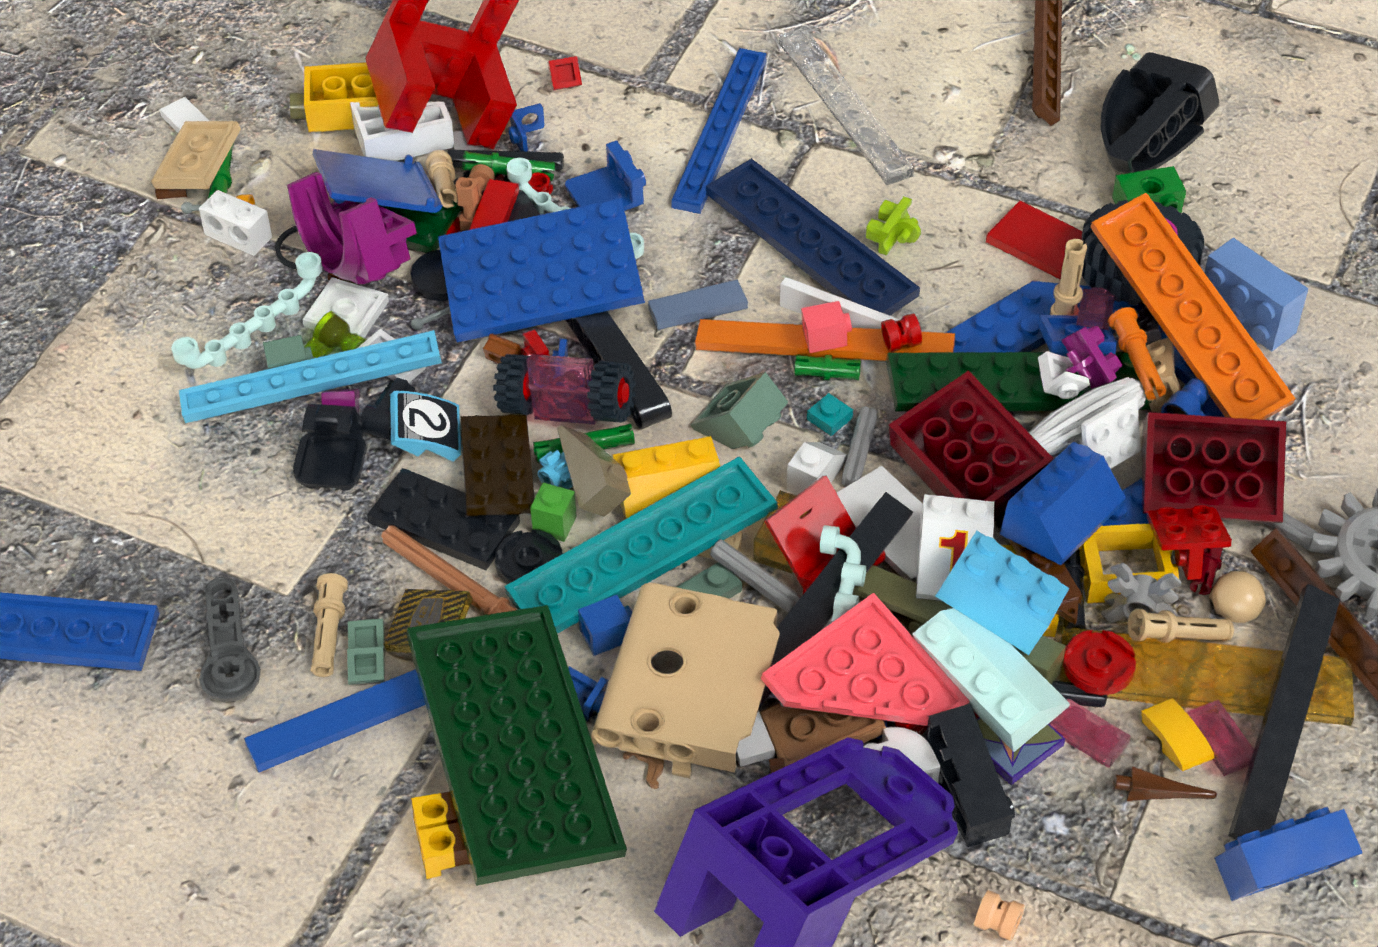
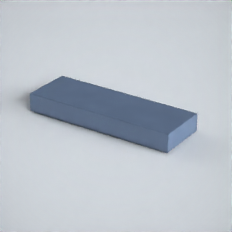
M737 279L649 300L648 309L657 330L700 319L748 309V300Z

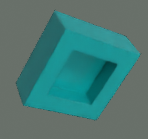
M830 393L807 410V420L830 436L834 435L853 419V409Z

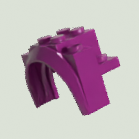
M314 172L287 185L294 221L302 242L308 252H313L320 256L322 269L341 279L350 280L357 285L383 279L386 273L398 269L402 263L411 260L406 238L417 233L413 221L379 206L377 200L372 197L366 199L364 203L346 200L341 204L331 203L322 174Z

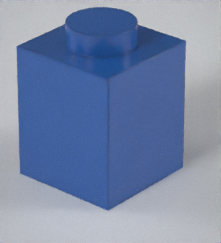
M618 595L578 609L579 630L593 656L622 645L632 610L628 605L623 606Z

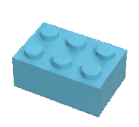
M976 530L935 597L1029 655L1050 625L1069 588L1060 583L1054 576L1048 575L1030 564L1025 558L1004 548L995 539L985 536Z

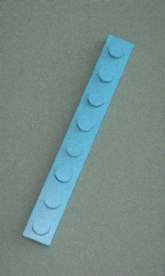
M435 331L179 390L183 419L185 423L440 364L442 361Z

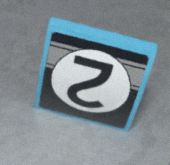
M393 391L390 394L391 445L418 457L425 450H429L453 462L461 455L460 410L458 404L440 397L418 392Z

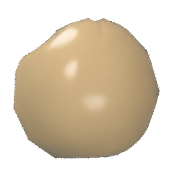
M1230 571L1219 577L1209 594V599H1212L1215 613L1230 619L1232 622L1246 623L1257 618L1266 604L1265 592L1260 581L1254 575L1245 571Z

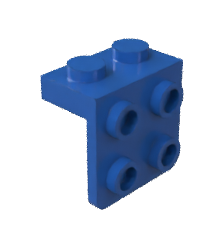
M617 140L606 144V167L568 179L565 182V188L577 207L622 198L624 210L644 204L643 187L646 186L644 173L641 169L635 167L628 150L624 151Z

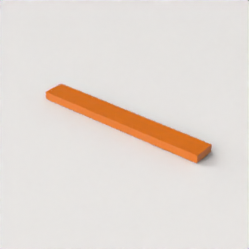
M700 319L695 345L696 350L811 357L832 355V358L886 361L888 353L954 352L955 333L921 332V345L913 347L904 345L898 351L889 352L885 346L881 329L852 328V332H847L848 346L809 353L802 325Z

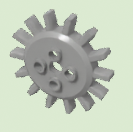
M1378 488L1373 498L1372 508L1364 509L1351 492L1344 495L1341 509L1349 517L1348 520L1324 509L1318 526L1338 537L1313 533L1309 545V551L1334 555V558L1317 561L1315 571L1321 578L1340 575L1343 582L1338 585L1335 594L1342 602L1349 599L1354 593L1367 599L1368 601L1364 608V619L1370 622L1378 614V550L1370 548L1378 549Z

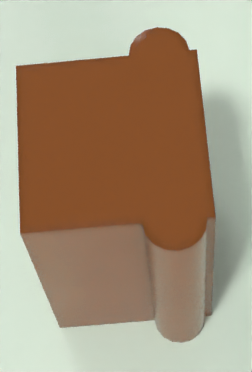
M494 334L489 335V339L483 347L486 359L501 364L500 359L505 357L506 354L522 355L520 344Z

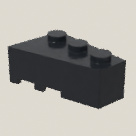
M971 704L930 715L928 718L926 740L932 747L940 764L938 784L953 796L954 809L952 816L955 822H957V827L967 847L1009 835L1012 818H1015L1014 806L1011 799L1005 795Z

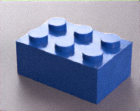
M1324 807L1308 813L1305 817L1295 821L1292 818L1271 826L1272 828L1260 832L1257 830L1242 835L1237 840L1225 844L1226 852L1214 857L1230 899L1235 901L1334 867L1363 852L1345 809L1330 813L1329 808Z

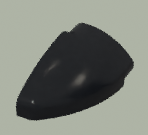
M1148 52L1142 56L1130 71L1123 69L1107 93L1101 113V133L1105 151L1112 167L1116 171L1127 174L1156 169L1176 157L1204 133V128L1200 125H1203L1219 107L1215 78L1211 71L1198 64Z

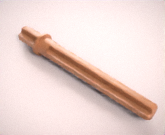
M390 525L382 532L381 537L384 544L453 592L463 591L459 592L458 595L467 594V597L465 596L464 599L486 615L516 610L510 605V601L507 598H499L397 527Z

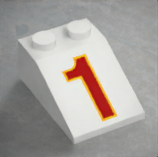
M924 494L919 524L916 598L942 601L935 596L976 530L985 536L993 538L994 502Z

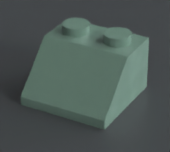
M763 372L726 384L690 425L695 431L707 437L711 436L713 440L731 449L743 446L750 448L763 439V431L768 426H771L780 419L782 415L780 411L786 406L788 400L768 374Z

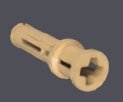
M444 150L432 151L427 156L425 162L429 180L435 185L438 198L443 207H453V201L457 203V195L453 182L455 170L452 165L451 156Z
M1071 239L1066 243L1061 280L1054 288L1053 296L1055 303L1050 309V315L1079 316L1077 305L1083 296L1080 280L1087 251V245H1083L1084 241L1080 239Z
M333 573L319 576L316 585L319 590V597L314 603L313 612L317 617V628L310 671L319 677H328L334 672L337 629L339 620L345 614V605L342 601L343 593L348 588V581L343 576Z
M1134 609L1128 618V633L1134 641L1154 638L1161 643H1167L1174 638L1227 642L1232 639L1234 633V626L1230 619L1178 617L1168 610H1162L1159 613H1147L1143 609Z

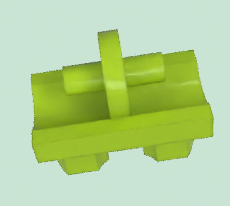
M903 196L899 204L884 200L878 212V219L885 221V223L871 219L867 224L866 238L879 243L878 253L887 256L897 240L903 244L905 242L914 243L919 239L921 229L918 225V220L914 217L910 218L907 211L912 204V199Z

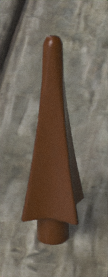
M1133 766L1130 776L1115 774L1113 780V789L1127 791V801L1172 798L1215 799L1217 797V793L1213 790L1180 783Z

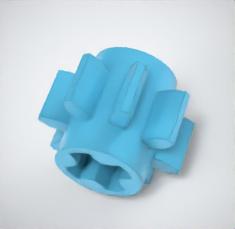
M558 450L553 453L550 451L539 459L540 464L543 466L537 472L541 483L565 489L573 487L564 452L560 454Z

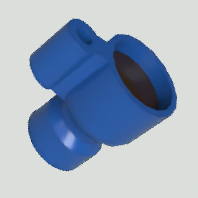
M1190 379L1182 388V391L1173 393L1163 404L1161 413L1205 416L1201 411V406L1210 398L1204 382L1200 379Z

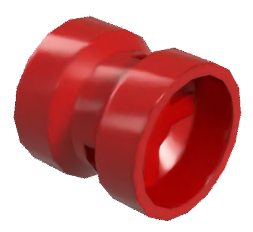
M914 313L904 315L898 321L889 319L881 322L883 340L889 352L898 351L904 345L913 347L922 344L921 328Z

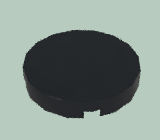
M440 250L430 251L420 256L412 266L411 280L413 288L417 293L419 291L424 294V298L429 300L446 301L448 300L441 252Z
M531 529L532 532L523 533L522 530L513 532L505 537L496 548L495 567L498 576L508 585L562 555L560 542L551 534L542 530Z

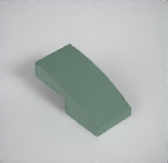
M383 618L348 621L347 667L349 685L385 682V626Z

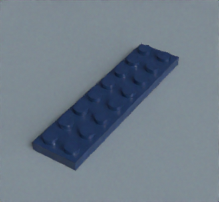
M752 158L706 185L707 196L833 295L889 316L919 297L920 287Z

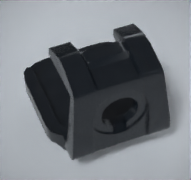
M308 404L302 425V432H308V434L304 435L299 442L293 466L294 478L299 484L309 489L317 487L338 488L343 491L352 489L361 477L367 450L366 442L363 439L364 428L355 406Z

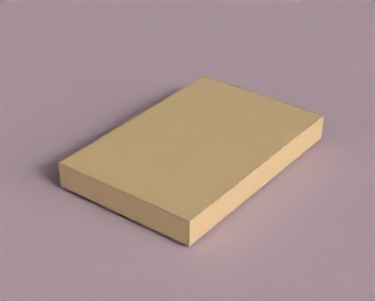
M185 121L151 180L154 188L209 189L241 130L238 122Z

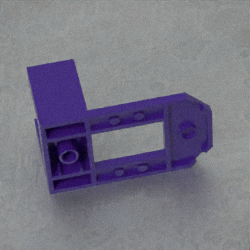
M847 737L695 809L654 912L681 937L733 910L738 898L764 922L753 947H832L855 897L953 844L958 834L957 822L953 821L952 811L954 809L953 796L899 749L883 746L881 751L863 747L862 740ZM847 784L895 827L831 860L791 824L783 814Z

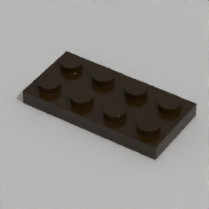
M527 415L461 416L466 516L531 514L530 507L535 499Z

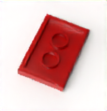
M1019 201L989 231L986 236V243L1061 280L1066 243L1071 239L1081 240L1083 231L1025 202Z

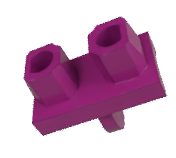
M1099 326L1088 329L1084 327L1061 340L1068 350L1066 355L1072 363L1065 371L1070 373L1077 372L1080 376L1089 378L1091 389L1106 383L1108 384L1117 378L1115 373L1122 364L1116 354L1111 352L1104 356L1098 345L1104 341V334Z

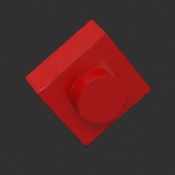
M577 56L547 62L553 91L582 85Z
M536 330L524 333V348H521V354L537 358V364L541 366L539 373H542V375L551 372L549 350Z

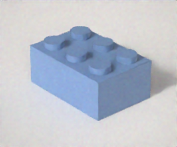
M1235 238L1230 239L1208 255L1204 273L1251 338L1272 352L1297 333L1309 288Z

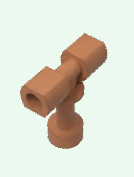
M475 165L468 178L461 177L456 181L458 206H463V211L459 215L460 232L470 229L483 196L482 191H485L489 179L494 180L493 170L486 165Z

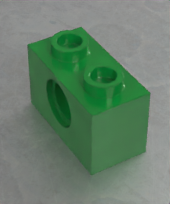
M1174 166L1116 175L1112 194L1115 204L1123 200L1130 202L1147 193L1152 201L1159 202L1165 207L1172 206L1177 208L1179 213H1182L1186 189Z

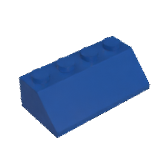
M1072 442L1008 501L1000 535L1062 565L1125 503L1126 497L1104 456L1092 451L1086 445Z

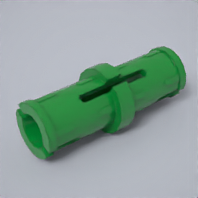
M796 355L795 375L824 377L823 380L829 381L830 378L859 381L861 360L832 358V355H825V357Z

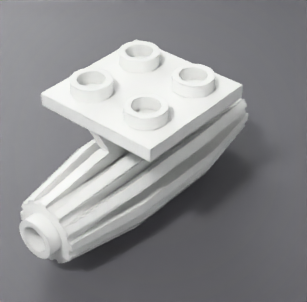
M1126 377L1094 388L1050 413L1031 429L1029 433L1054 459L1072 442L1086 445L1092 451L1103 455L1111 469L1141 451L1138 410L1144 406V401H1146L1141 382Z

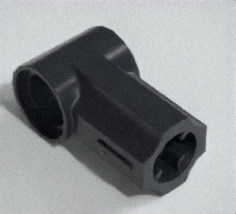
M396 378V380L390 381L375 405H366L360 417L365 433L391 441L390 394L393 391L416 392L415 388L407 380Z

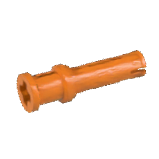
M1130 307L1119 309L1111 314L1108 319L1110 327L1116 330L1119 337L1118 346L1122 351L1128 353L1146 398L1149 400L1156 399L1152 387H1155L1160 398L1166 393L1167 389L1146 347V332L1138 326L1136 321L1138 315L1135 309Z

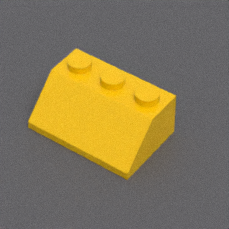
M703 437L612 454L613 459L623 466L627 473V481L631 491V495L620 503L624 519L719 468L720 463L712 437Z

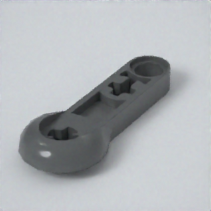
M218 577L211 580L205 589L210 654L201 669L199 681L204 692L212 699L221 702H236L246 698L254 691L260 680L261 669L258 661L244 646L240 598L236 583L231 578ZM220 590L231 591V594L226 598L217 599L213 597ZM227 611L228 622L222 623L221 612ZM233 672L234 676L227 677L226 673Z

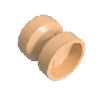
M987 890L976 914L974 926L984 931L990 928L994 929L1001 938L1012 941L1020 924L1025 905L1014 900L1011 902L1002 901L999 894Z

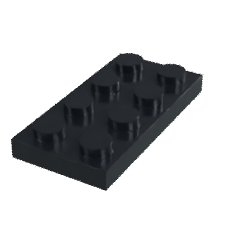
M404 468L400 470L367 514L368 522L385 530L388 526L393 525L420 544L483 570H487L495 559L496 548L501 541L512 534L520 523L519 514L466 516L465 492Z

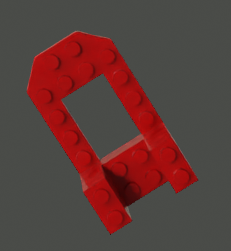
M392 0L365 58L385 128L413 133L431 95H439L453 99L467 144L474 146L482 145L484 148L494 150L517 106L497 43L519 0H483L468 31L421 21L420 18L429 0Z

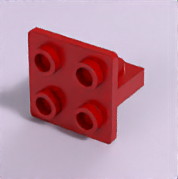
M1197 505L1186 509L1162 507L1158 510L1147 511V520L1161 550H1174L1176 564L1178 567H1182L1187 580L1201 579L1204 549L1231 547L1232 539L1214 507Z

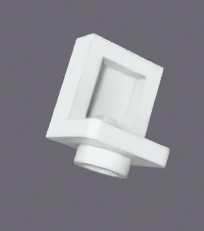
M1048 351L1038 357L1044 392L1059 396L1062 399H1069L1077 396L1080 391L1090 385L1089 378L1065 371V369L1072 365L1068 357Z

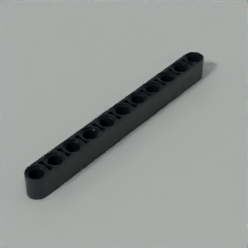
M523 190L519 191L508 222L540 215ZM608 311L565 320L595 364H599V361L628 363L632 367L631 371L634 372L632 380H635L636 383L633 391L636 393L635 397H632L634 406L630 408V416L639 429H644L672 417V409L667 396Z

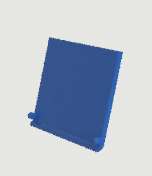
M313 149L312 155L319 172L322 174L329 196L338 204L343 203L345 200L364 203L366 199L372 197L381 206L430 213L440 211L443 206L421 163L417 161L412 163L413 158L409 154L405 156L404 162Z

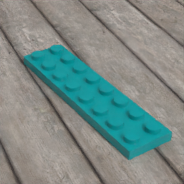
M739 456L504 586L506 594L517 610L548 605L558 634L579 622L578 609L614 595H618L619 599L626 596L642 585L649 583L711 548L719 540H725L778 510L777 501Z

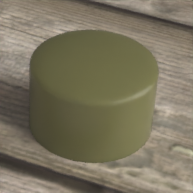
M290 93L291 119H306L304 93Z

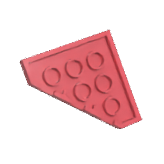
M875 593L869 595L767 669L761 676V680L784 707L928 726L930 715L970 703L967 697Z

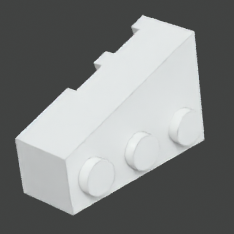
M350 102L354 130L365 157L398 161L405 159V156L408 154L415 157L431 153L435 150L453 148L452 120L444 102H428L413 133L385 128L379 105L378 107H360L359 102Z

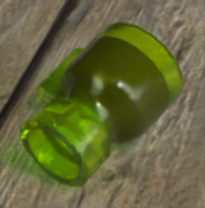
M329 311L319 320L313 331L312 338L306 343L305 347H311L312 356L318 358L329 355L337 347L341 349V352L356 349L366 339L358 333H351L348 322L335 312Z

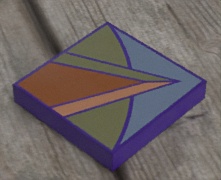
M980 717L976 719L996 772L1010 785L1054 754L1065 743V738L1050 724H1047L1013 752Z

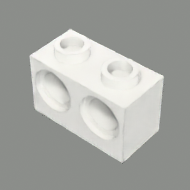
M219 190L199 207L206 236L255 256L272 238L267 210Z

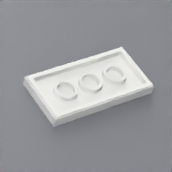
M880 466L838 491L837 495L856 528L885 492L913 511L910 519L884 551L886 555L885 561L901 577L917 583L919 524L923 504L883 466Z

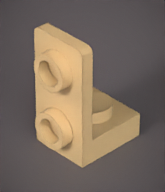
M1169 338L1158 340L1146 346L1157 372L1167 389L1166 393L1159 398L1155 387H1152L1156 399L1147 400L1152 401L1149 403V406L1154 413L1161 412L1163 404L1173 393L1182 391L1175 375L1174 345Z

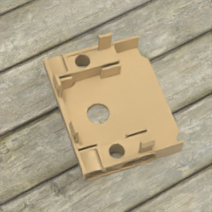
M657 583L642 585L592 730L591 738L593 744L597 745L599 743L610 748L619 747V750L673 761L672 775L691 779V763L735 773L738 744L740 740L750 736L765 688V683L761 680L763 672L771 667L779 639L777 609ZM670 650L682 657L683 665L674 673L663 674L657 672L652 667L651 660L658 652Z

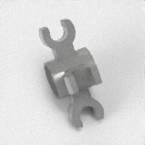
M1124 563L1111 567V571L1117 578L1108 581V586L1115 593H1111L1104 598V601L1111 608L1101 613L1110 623L1117 622L1124 616L1129 618L1130 613L1134 609H1143L1147 613H1159L1162 610H1168L1174 614L1173 609L1168 604L1174 603L1179 599V596L1172 589L1180 586L1182 582L1173 573L1166 574L1157 581L1148 575L1138 574L1133 576L1131 569Z

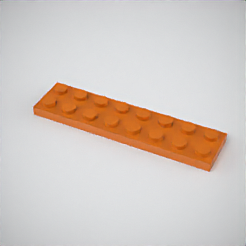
M1147 193L1092 222L1090 228L1197 379L1204 382L1210 397L1224 417L1265 420L1294 403L1296 398Z

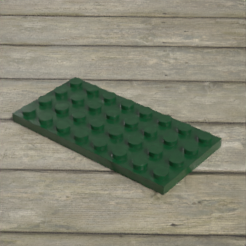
M548 605L408 627L407 639L476 886L625 857L627 847Z

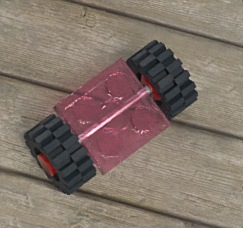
M506 354L505 357L500 359L501 364L498 363L496 367L498 373L494 375V379L497 380L496 384L493 385V391H496L494 400L498 401L496 406L498 409H501L502 413L529 415L534 412V420L595 425L598 421L625 422L631 414L630 408L634 406L632 397H635L636 392L633 391V387L636 386L635 380H632L634 372L631 371L632 367L628 363L599 361V364H595L593 367V359Z

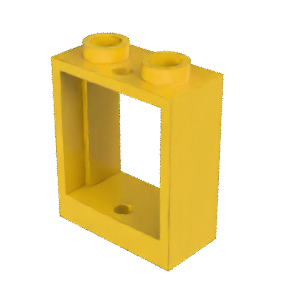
M1149 523L1101 526L1079 547L1080 563L1085 570L1082 583L1087 603H1105L1104 598L1111 593H1115L1109 588L1108 581L1116 579L1117 576L1115 574H1103L1099 551L1153 548L1158 572L1132 573L1133 576L1143 574L1151 576L1158 581L1162 576L1173 573L1179 579L1177 564H1172L1170 558L1172 550H1161Z

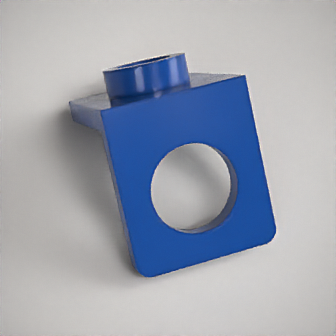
M541 103L516 109L510 118L511 127H508L511 143L513 145L517 144L520 151H528L526 133L542 129L545 126L544 111ZM534 113L537 115L533 123L528 125L522 124V119L527 114Z

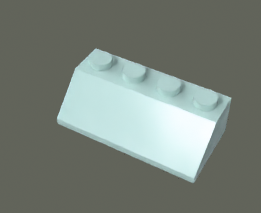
M954 608L940 611L913 633V638L967 697L973 711L1013 752L1070 706V703L1010 643Z

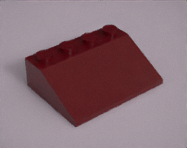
M969 370L889 424L891 447L937 496L994 502V522L998 520L1002 512L1006 511L1008 501L1054 460Z
M1148 412L1143 420L1142 429L1143 514H1147L1149 510H1158L1162 507L1186 509L1197 505H1205L1216 508L1221 519L1283 523L1286 421Z

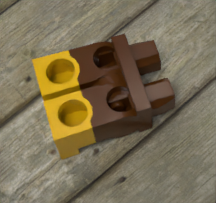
M450 791L411 798L413 819L426 879L441 876V870L466 864L470 865Z

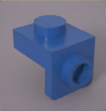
M569 666V672L585 721H588L594 711L599 713L608 680L601 677L596 682Z

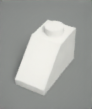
M804 442L788 463L787 491L798 495L824 475H827L829 481L832 482L846 463L848 454L820 442Z

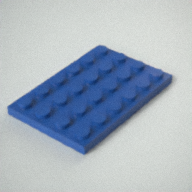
M622 198L438 236L454 336L457 343L486 337L490 334L496 335L645 303Z

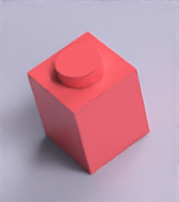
M839 301L801 308L803 333L809 353L848 346L847 332H852V325L849 313H843Z

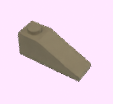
M561 425L557 430L579 508L605 517L631 495L627 473L623 466L589 436Z

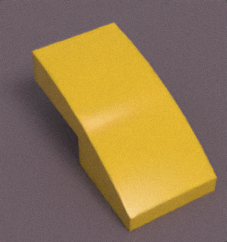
M1173 698L1141 711L1142 723L1162 741V752L1180 770L1185 771L1215 759L1214 752L1200 729Z

